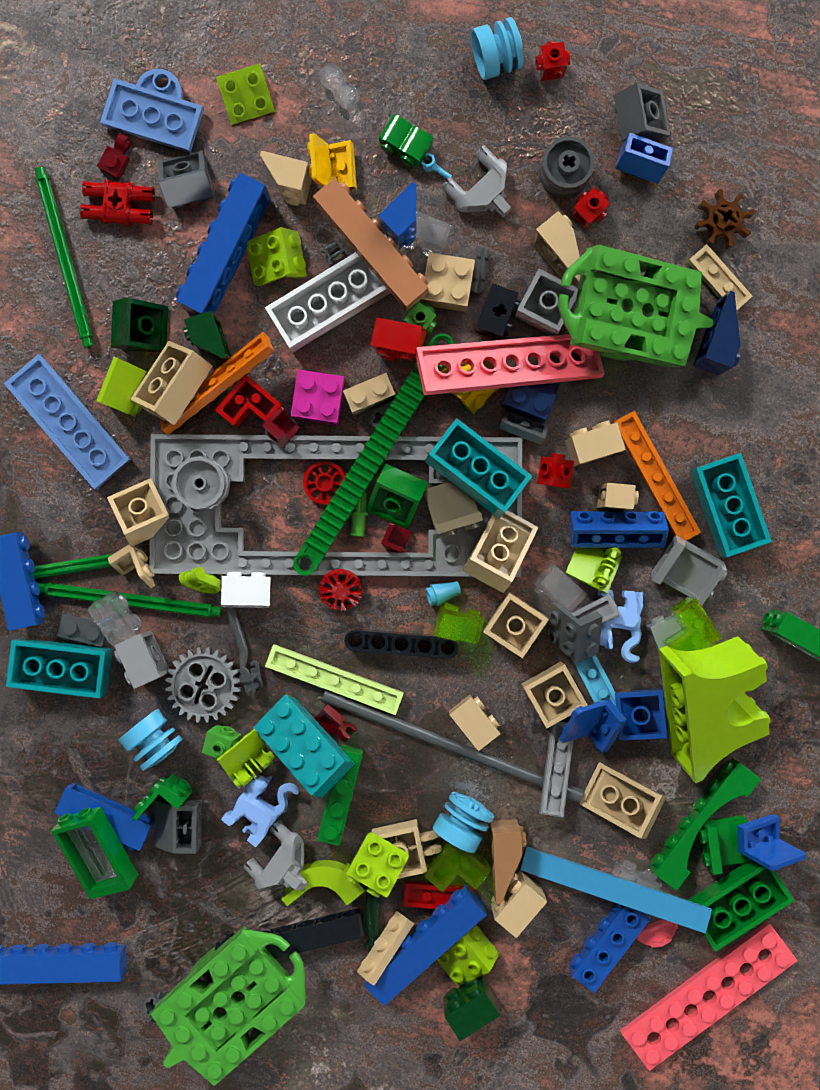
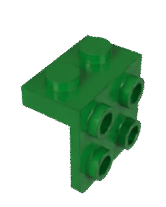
M173 773L168 778L163 776L151 788L146 797L133 809L136 814L132 817V820L136 821L159 795L174 808L178 809L193 792L190 789V784L183 778L179 779Z
M744 816L709 819L699 830V838L701 844H703L704 851L702 853L703 865L713 875L723 874L722 866L751 861L748 857L738 852L737 826L747 823V819Z

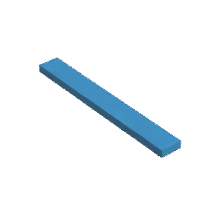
M528 846L526 848L521 871L706 934L712 911L709 907Z

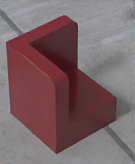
M282 406L262 425L264 433L281 448L300 430L299 425L287 416Z
M390 522L381 544L403 553L411 531Z

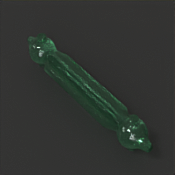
M366 891V928L369 939L367 944H364V947L371 951L380 934V896L377 898Z

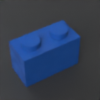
M629 132L619 150L615 169L658 184L670 165L673 148Z

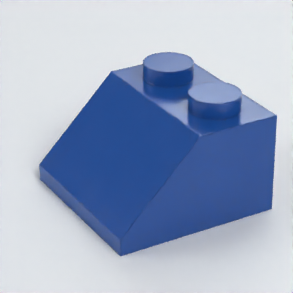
M414 182L378 215L379 224L382 227L381 231L384 235L386 234L387 237L390 236L394 240L399 250L404 245L408 247L416 239L417 188Z
M663 688L615 693L616 707L627 719L619 733V741L664 739L668 737Z

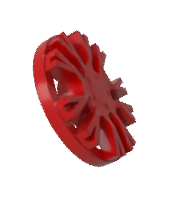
M330 461L314 463L304 474L303 487L305 493L316 503L329 504L331 500L329 492L331 490L336 492L338 489L333 488L334 484L340 486L342 483L335 482L334 478L341 474L343 481L345 479L343 470L337 464ZM322 465H329L327 473L322 472ZM315 467L320 471V475H317L313 470ZM334 468L337 469L333 476L329 475ZM310 473L316 477L314 482L307 481ZM313 484L316 485V488H312V489H309V490H308V487H307V486L313 485ZM315 490H320L318 499L311 495ZM323 492H327V500H323Z
M332 570L325 574L320 581V599L330 609L347 611V609L358 604L362 596V583L358 576L349 570ZM338 574L346 575L345 580H339ZM353 578L354 580L348 584V581ZM326 582L330 584L332 587L327 588L323 587V585ZM358 585L359 591H353L350 588ZM334 598L335 601L332 603L328 599ZM348 599L350 603L345 604L344 600ZM337 600H342L341 605L337 604Z

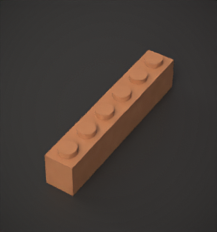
M334 177L313 195L315 205L407 312L428 294L427 285L429 283L421 273L416 274L411 268L413 267L411 260L405 254L403 256L399 254L396 250L398 248L397 244L390 236L386 238L382 234V227L375 218L370 219L366 215L367 210L359 200L355 202L350 196L351 191L343 181L339 183Z

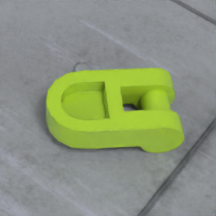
M196 567L191 571L187 570L179 574L180 583L196 591L215 594L221 590V580L213 574H206L202 567Z

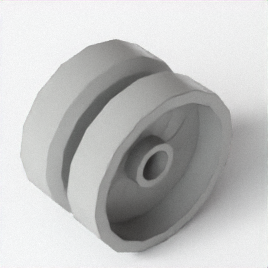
M199 456L188 458L180 463L174 471L172 486L177 499L185 506L208 510L223 503L228 496L230 481L224 467L216 461ZM202 480H203V481H204V485H203L202 487H199V486H198L199 481L202 482Z

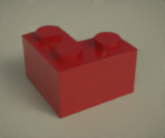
M377 317L370 346L383 360L394 362L395 359L413 361V358L416 359V348L423 347L426 330L423 326Z
M245 374L215 411L238 428L252 411L266 422L280 406L285 407Z

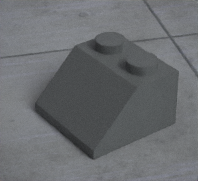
M636 83L614 94V109L618 116V131L622 141L626 140L629 132L649 140L663 139L670 136L663 92L661 90Z
M203 150L158 161L159 185L168 208L183 207L189 202H203L209 199V197H213L212 184Z

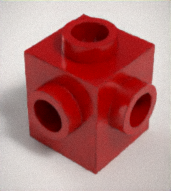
M550 41L540 46L539 54L535 56L537 71H540L541 81L564 77L567 66L570 65L569 50L565 51L564 42Z
M593 187L588 193L583 191L575 200L577 204L571 211V215L587 230L595 221L599 224L608 215L606 210L610 203L608 202V197L602 191H597Z
M552 453L551 457L541 456L537 484L570 489L574 461L566 460V455Z

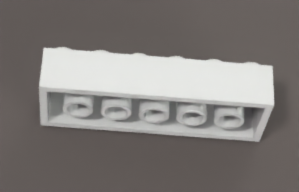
M355 252L271 303L265 309L293 353L387 296L390 292Z

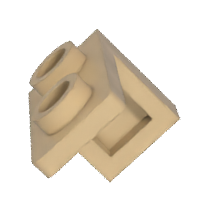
M129 544L108 557L110 565L122 576L136 568L139 577L150 588L155 586L152 579L155 576L154 572L146 563L148 557L142 549L138 550L135 546L131 547Z

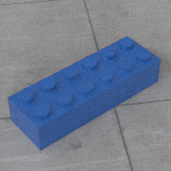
M239 172L237 178L231 180L228 188L229 194L226 200L223 199L219 205V214L216 221L213 220L208 227L209 235L206 241L200 244L197 251L198 257L195 263H192L187 270L188 278L184 285H180L176 293V301L185 311L195 316L208 311L216 314L247 250V242L253 238L271 201L265 184Z

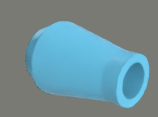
M455 581L451 583L430 584L429 588H425V592L430 606L436 605L438 607L451 598L460 595L461 589L459 583Z

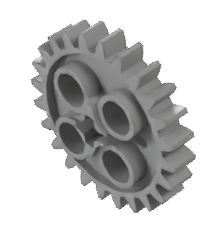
M198 647L196 654L190 649L188 650V657L185 654L179 655L182 662L178 660L172 662L176 669H168V672L173 676L165 679V681L171 683V686L165 688V691H172V695L167 699H175L176 702L172 708L180 706L179 715L187 712V720L191 719L193 715L196 716V722L201 721L202 717H204L207 723L210 721L211 715L215 720H218L219 712L225 716L228 713L226 707L230 709L234 707L231 700L237 701L239 699L234 694L242 690L241 687L236 686V683L240 682V678L235 677L239 669L232 670L231 667L235 661L228 663L226 661L228 654L220 657V649L216 650L214 654H212L211 647H207L205 653L202 647ZM194 663L202 666L203 672L201 675L193 672ZM212 665L213 669L205 683L208 687L202 690L199 702L195 703V698L202 687V684L199 682L206 678L209 666ZM218 672L224 676L223 684L215 682V673ZM185 685H190L193 688L192 696H187L184 693ZM206 694H211L215 698L214 705H209L205 702Z

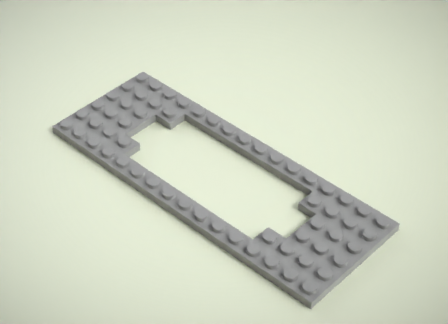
M151 434L150 478L170 517L158 532L150 538V568L154 574H180L187 570L191 571L196 567H202L206 574H227V572L251 574L252 572H262L265 575H300L295 571L293 565L298 552L244 551V528H221V504L213 509L200 510L187 507L181 503L173 492L172 479L174 471L181 462L188 458L200 456L216 461L224 467L230 482H245V459L356 460L371 436H293L281 448L267 435ZM400 436L385 460L425 461L428 454L442 437ZM482 437L522 468V438ZM429 465V484L450 482ZM203 480L198 483V486L202 487L204 485ZM522 491L508 508V511L521 518ZM476 501L478 511L481 512L483 521L478 522L479 527L465 531L463 526L455 529L457 534L443 537L442 533L436 535L435 530H428V553L327 552L316 571L310 575H325L332 570L345 569L353 572L355 575L473 577L462 570L492 513ZM303 557L299 561V566L302 570L308 571L312 567V561L307 557ZM521 565L515 577H521Z

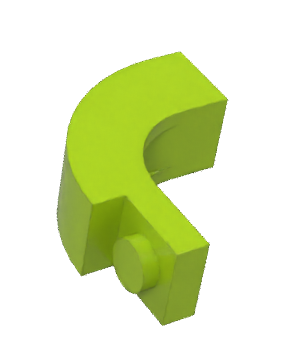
M317 860L305 864L301 869L300 874L308 882L305 889L297 891L291 886L290 888L284 887L281 900L286 906H289L308 889L323 886L335 891L345 904L349 905L365 891L366 885L360 883L359 886H356L346 880L348 875L343 872L346 867L345 864L333 860Z

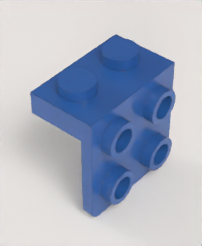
M611 700L597 701L586 707L580 706L572 712V717L568 724L564 726L559 740L562 743L588 736L600 752L604 753L609 751L627 719Z
M774 814L737 826L738 852L764 866L767 870L776 871L806 859L804 851L780 839V817Z

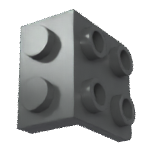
M553 602L549 608L547 637L551 643L555 644L567 656L578 663L599 652L603 616L596 611L577 619L557 602Z

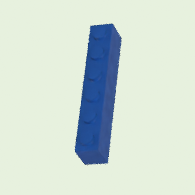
M467 885L461 890L457 889L454 891L449 901L444 905H439L430 918L422 920L411 935L407 934L376 984L373 986L365 980V988L385 1006L487 915L485 903Z
M116 942L95 946L94 943H85L81 946H72L70 943H65L55 947H49L48 944H39L35 947H26V945L19 944L11 948H3L0 945V984L120 982L126 974V945H118Z

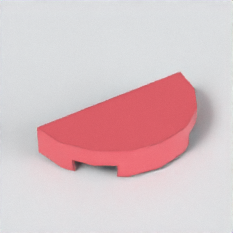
M664 919L647 924L637 936L639 942L652 948L663 947L673 940L672 937L675 935L676 929H678V924Z

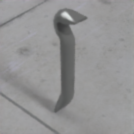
M221 590L217 593L216 596L217 603L220 607H222ZM222 607L227 611L240 651V668L246 667L249 649L235 607Z

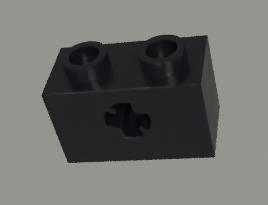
M492 283L475 332L497 340H501L503 335L508 336L512 323L509 322L511 313L516 314L520 301L516 300L519 292ZM498 309L503 310L500 317L495 316Z

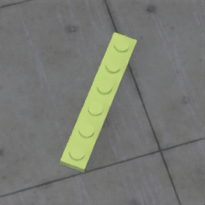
M275 644L272 646L265 665L267 668L396 715L404 694L402 691Z

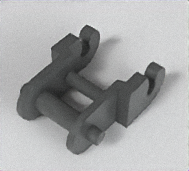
M336 237L334 238L335 242L326 247L322 245L323 250L321 251L328 256L326 260L330 267L333 266L332 259L342 253L347 257L350 256L346 247H341V240H337ZM338 246L340 250L330 255L328 251Z
M255 660L250 662L251 666L255 665V667L250 669V672L246 667L239 669L240 673H245L240 675L239 678L240 682H243L245 692L248 695H254L256 690L263 688L261 666Z

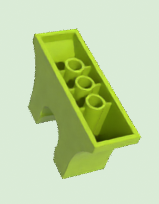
M738 636L712 647L695 651H679L668 645L659 648L671 754L695 783L704 780L709 771L728 754L746 744L769 735V715L756 705L752 697H748L745 692L752 691L767 682L766 670L768 666L764 658L759 657L752 650L751 646L742 641Z

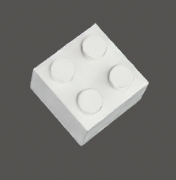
M227 572V576H222L221 606L269 608L270 577H265V573L252 572L251 577L242 576V572Z

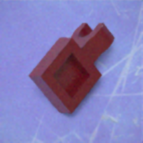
M119 133L115 140L114 149L107 146L97 164L100 170L120 180L130 161L125 156L132 143L128 140V137Z
M329 704L315 716V720L330 735L334 732L345 743L351 738L346 731L352 735L357 730L353 724L343 723L345 718Z

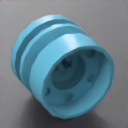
M512 17L505 18L503 24L501 21H496L494 24V34L487 24L471 29L474 59L483 80L499 76L500 64L506 73L512 71V66L514 70L523 68L522 39Z
M159 709L153 711L118 739L127 752L137 747L139 748L140 752L133 759L135 762L143 756L147 758V761L140 766L142 771L160 763L175 750L178 743L182 740L180 735L172 741L167 738L175 731L174 728L162 732L161 727L166 723L167 719Z
M451 792L449 799L452 802H446L444 805L451 815L440 813L433 825V830L444 840L459 849L475 853L483 839L476 829L487 831L489 828L487 823L493 821L494 815L474 798L458 792Z

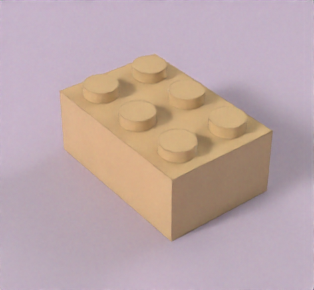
M168 341L130 400L150 414L175 425L182 417L183 411L189 402L195 397L196 391L202 382L208 377L209 371L213 366L193 350Z

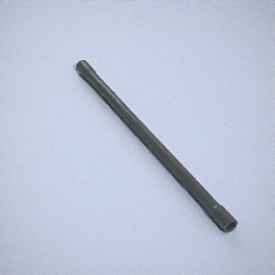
M325 690L321 700L325 704L338 709H344L536 786L543 787V775L365 706L343 695ZM568 784L566 799L580 803L584 790Z

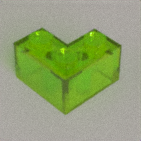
M688 596L669 609L681 629L662 641L664 646L668 645L679 651H695L708 648L722 639L696 597Z
M445 602L444 606L439 605L432 633L434 636L453 641L460 640L478 645L485 618L480 616L481 611L467 608V612L459 610L458 605Z
M447 842L442 847V851L437 853L429 862L427 871L424 874L425 878L442 892L457 875L476 890L491 873L489 863L476 852H466Z

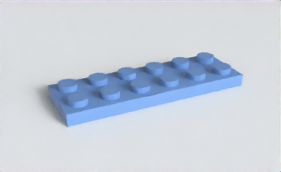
M36 355L4 383L95 490L100 488L132 460L43 355Z

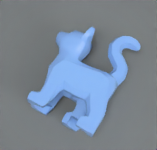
M597 590V595L601 598L608 595ZM609 590L608 594H611L614 599L613 591ZM622 591V598L625 599V604L623 607H618L621 616L602 625L599 645L605 646V649H612L613 635L611 629L629 630L632 638L624 642L621 653L625 661L636 663L640 657L631 654V649L640 643L642 636L640 614L643 608V592Z
M249 774L253 780L246 785V790L238 797L233 811L226 812L221 820L228 826H231L242 816L246 817L252 823L246 824L242 831L250 834L247 841L254 847H257L267 835L270 826L286 811L288 807L286 793L299 794V789L295 784L285 783L279 787L277 792L279 804L275 807L259 796L266 791L272 776L265 778L261 775H256L257 777L254 778L252 774Z

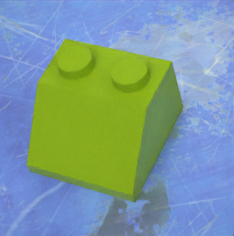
M113 357L96 401L135 417L136 413H140L142 407L130 399L148 372Z

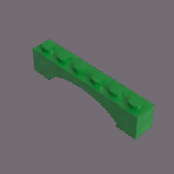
M731 758L730 761L728 760L722 765L721 773L716 779L709 782L703 797L698 798L694 802L693 810L688 816L681 819L675 834H671L666 839L665 847L651 859L649 868L652 872L676 891L691 873L687 869L689 853L704 823L727 802L742 795L748 798L761 780V778L734 758Z

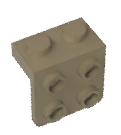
M452 482L427 488L424 491L436 535L442 533L443 537L457 534L455 530L464 526L465 531L479 527L478 522L483 521L476 501Z

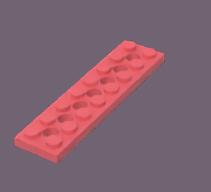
M570 334L417 347L415 355L424 395L598 379L605 375L599 351L571 345ZM571 353L579 355L581 361L574 360ZM550 355L558 357L560 363L552 362ZM528 357H534L538 361V365L530 364ZM512 359L515 361L516 367L508 366L505 360ZM483 361H490L494 365V369H487ZM460 364H469L472 368V371H464L461 368ZM445 365L449 369V373H441L437 366Z
M766 921L620 1030L621 1034L650 1071L798 960L771 924ZM763 949H768L769 956L766 959H759V952ZM744 963L751 964V968L747 973L740 972V967ZM725 977L732 978V983L728 987L721 985ZM706 991L714 992L711 1000L703 999V994ZM693 1004L696 1006L692 1014L684 1013L687 1005ZM670 1018L677 1019V1024L673 1028L666 1027V1022ZM651 1032L659 1034L656 1041L651 1042L647 1040Z

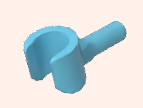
M426 154L427 159L432 161L430 164H425L421 161L425 171H435L447 180L452 177V175L436 164L432 154Z

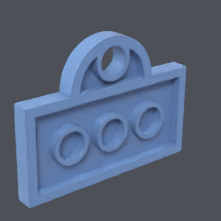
M152 69L145 72L138 79L136 85L113 79L100 123L102 126L191 153L204 108L202 105L183 100L182 87L178 79L171 72L164 69ZM161 78L168 79V84L164 88L157 87V82Z

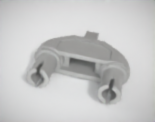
M483 145L481 147L482 150L479 149L474 156L488 169V173L469 191H464L452 177L447 180L448 183L445 181L441 189L455 201V208L460 212H483L488 209L492 212L495 209L504 218L511 211V206L504 200L507 197L504 193L507 163L503 159H497L487 146Z
M276 821L273 826L277 830L271 827L270 832L280 840L281 846L265 869L253 858L247 861L250 868L245 865L244 870L255 880V887L259 891H269L283 887L290 888V886L294 890L303 891L308 884L300 874L304 866L303 840L298 833L291 832L282 821Z

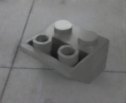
M156 799L154 847L170 853L196 854L202 846V800H185L176 809L165 799Z

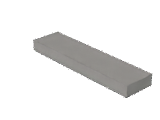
M560 721L550 728L539 814L564 818L574 740L562 743L559 738L563 733L564 726L568 722Z

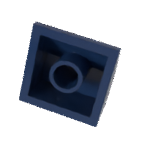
M560 382L508 387L501 407L545 422L555 401Z

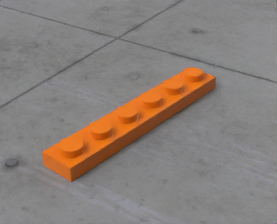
M262 332L209 374L175 425L159 418L162 431L169 435L175 429L180 428L184 422L196 415L208 403L214 401L223 391L233 386L237 380L249 373L261 361L267 359L274 352L269 336Z
M635 410L612 422L613 424L618 423L624 445L661 512H664L666 521L674 536L677 535L687 541L700 534L701 531Z

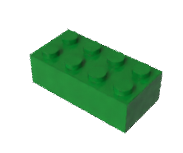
M753 860L742 864L688 899V901L712 909L706 934H702L715 952L795 901L776 871L767 870L764 866Z

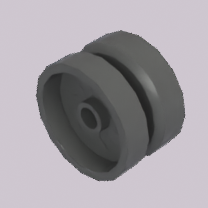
M573 136L561 137L550 144L546 149L539 169L540 181L548 193L558 198H571L579 194L586 187L595 166L594 154L590 146L582 139Z

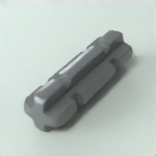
M478 248L476 259L478 260L475 262L474 282H472L471 292L474 294H482L484 290L483 282H485L487 261L490 250L487 248Z

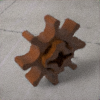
M719 189L714 195L717 200L715 206L709 205L705 200L698 205V209L703 210L707 214V220H699L694 228L697 230L706 227L710 230L711 236L706 241L708 246L714 242L715 237H721L725 240V248L729 250L734 246L733 233H738L743 238L751 234V230L743 227L742 219L751 218L755 211L751 209L744 212L739 209L738 202L743 197V193H739L733 202H728L723 197V190Z

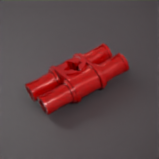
M106 180L103 183L83 181L82 185L86 187H82L83 196L103 197V204L101 206L81 204L80 208L84 210H80L81 219L101 220L104 224L119 223L125 224V226H129L132 223L152 225L153 220H150V218H153L152 209L132 208V202L134 200L154 202L155 197H152V195L155 196V188L153 186H135L130 181L127 183L111 182V180Z

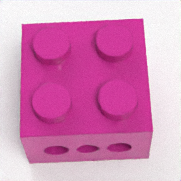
M298 369L291 417L296 420L339 426L344 396L343 391L346 383L345 377Z

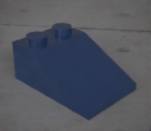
M729 291L716 301L711 315L713 326L706 328L693 364L697 368L717 375L735 367L741 356L738 353L741 344L735 292Z

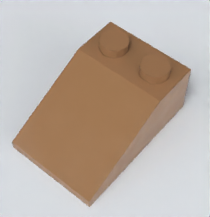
M517 819L493 820L489 823L492 889L496 904L502 903L521 860L522 847H526V834L523 832V826H519Z

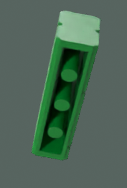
M342 744L340 746L341 749L355 764L329 790L317 838L320 842L340 846L363 754L362 749Z

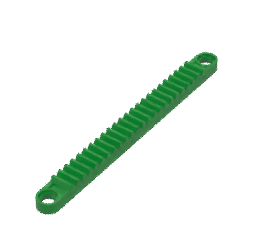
M438 334L432 338L428 346H435L439 340L446 341L448 345L454 343L449 335ZM417 363L296 555L293 565L298 574L308 576L316 571L425 397ZM438 365V370L441 371L444 365ZM303 557H307L312 561V567L308 571L302 570L299 566V561Z

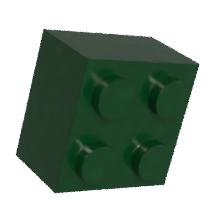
M484 975L465 982L459 988L454 987L450 989L443 997L445 1019L459 1041L467 1038L500 1016L497 996Z

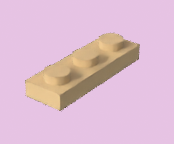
M707 244L687 261L694 270L702 272L703 281L719 299L729 291L735 292L737 310L753 297Z
M398 911L389 920L386 928L375 941L371 951L357 970L373 986L414 925L413 922Z

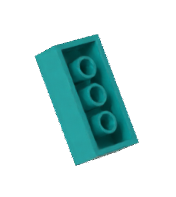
M457 418L424 461L498 518L506 513L532 478V475Z
M741 453L689 470L719 557H730L772 542Z
M29 638L14 639L11 641L6 687L100 699L108 694L113 649Z
M287 694L253 727L311 796L323 798L355 764L298 699Z

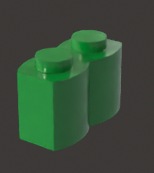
M393 114L381 133L379 142L382 145L381 149L386 153L399 155L401 161L410 167L413 165L419 167L421 161L424 160L433 145V137L426 131L413 126L404 118Z

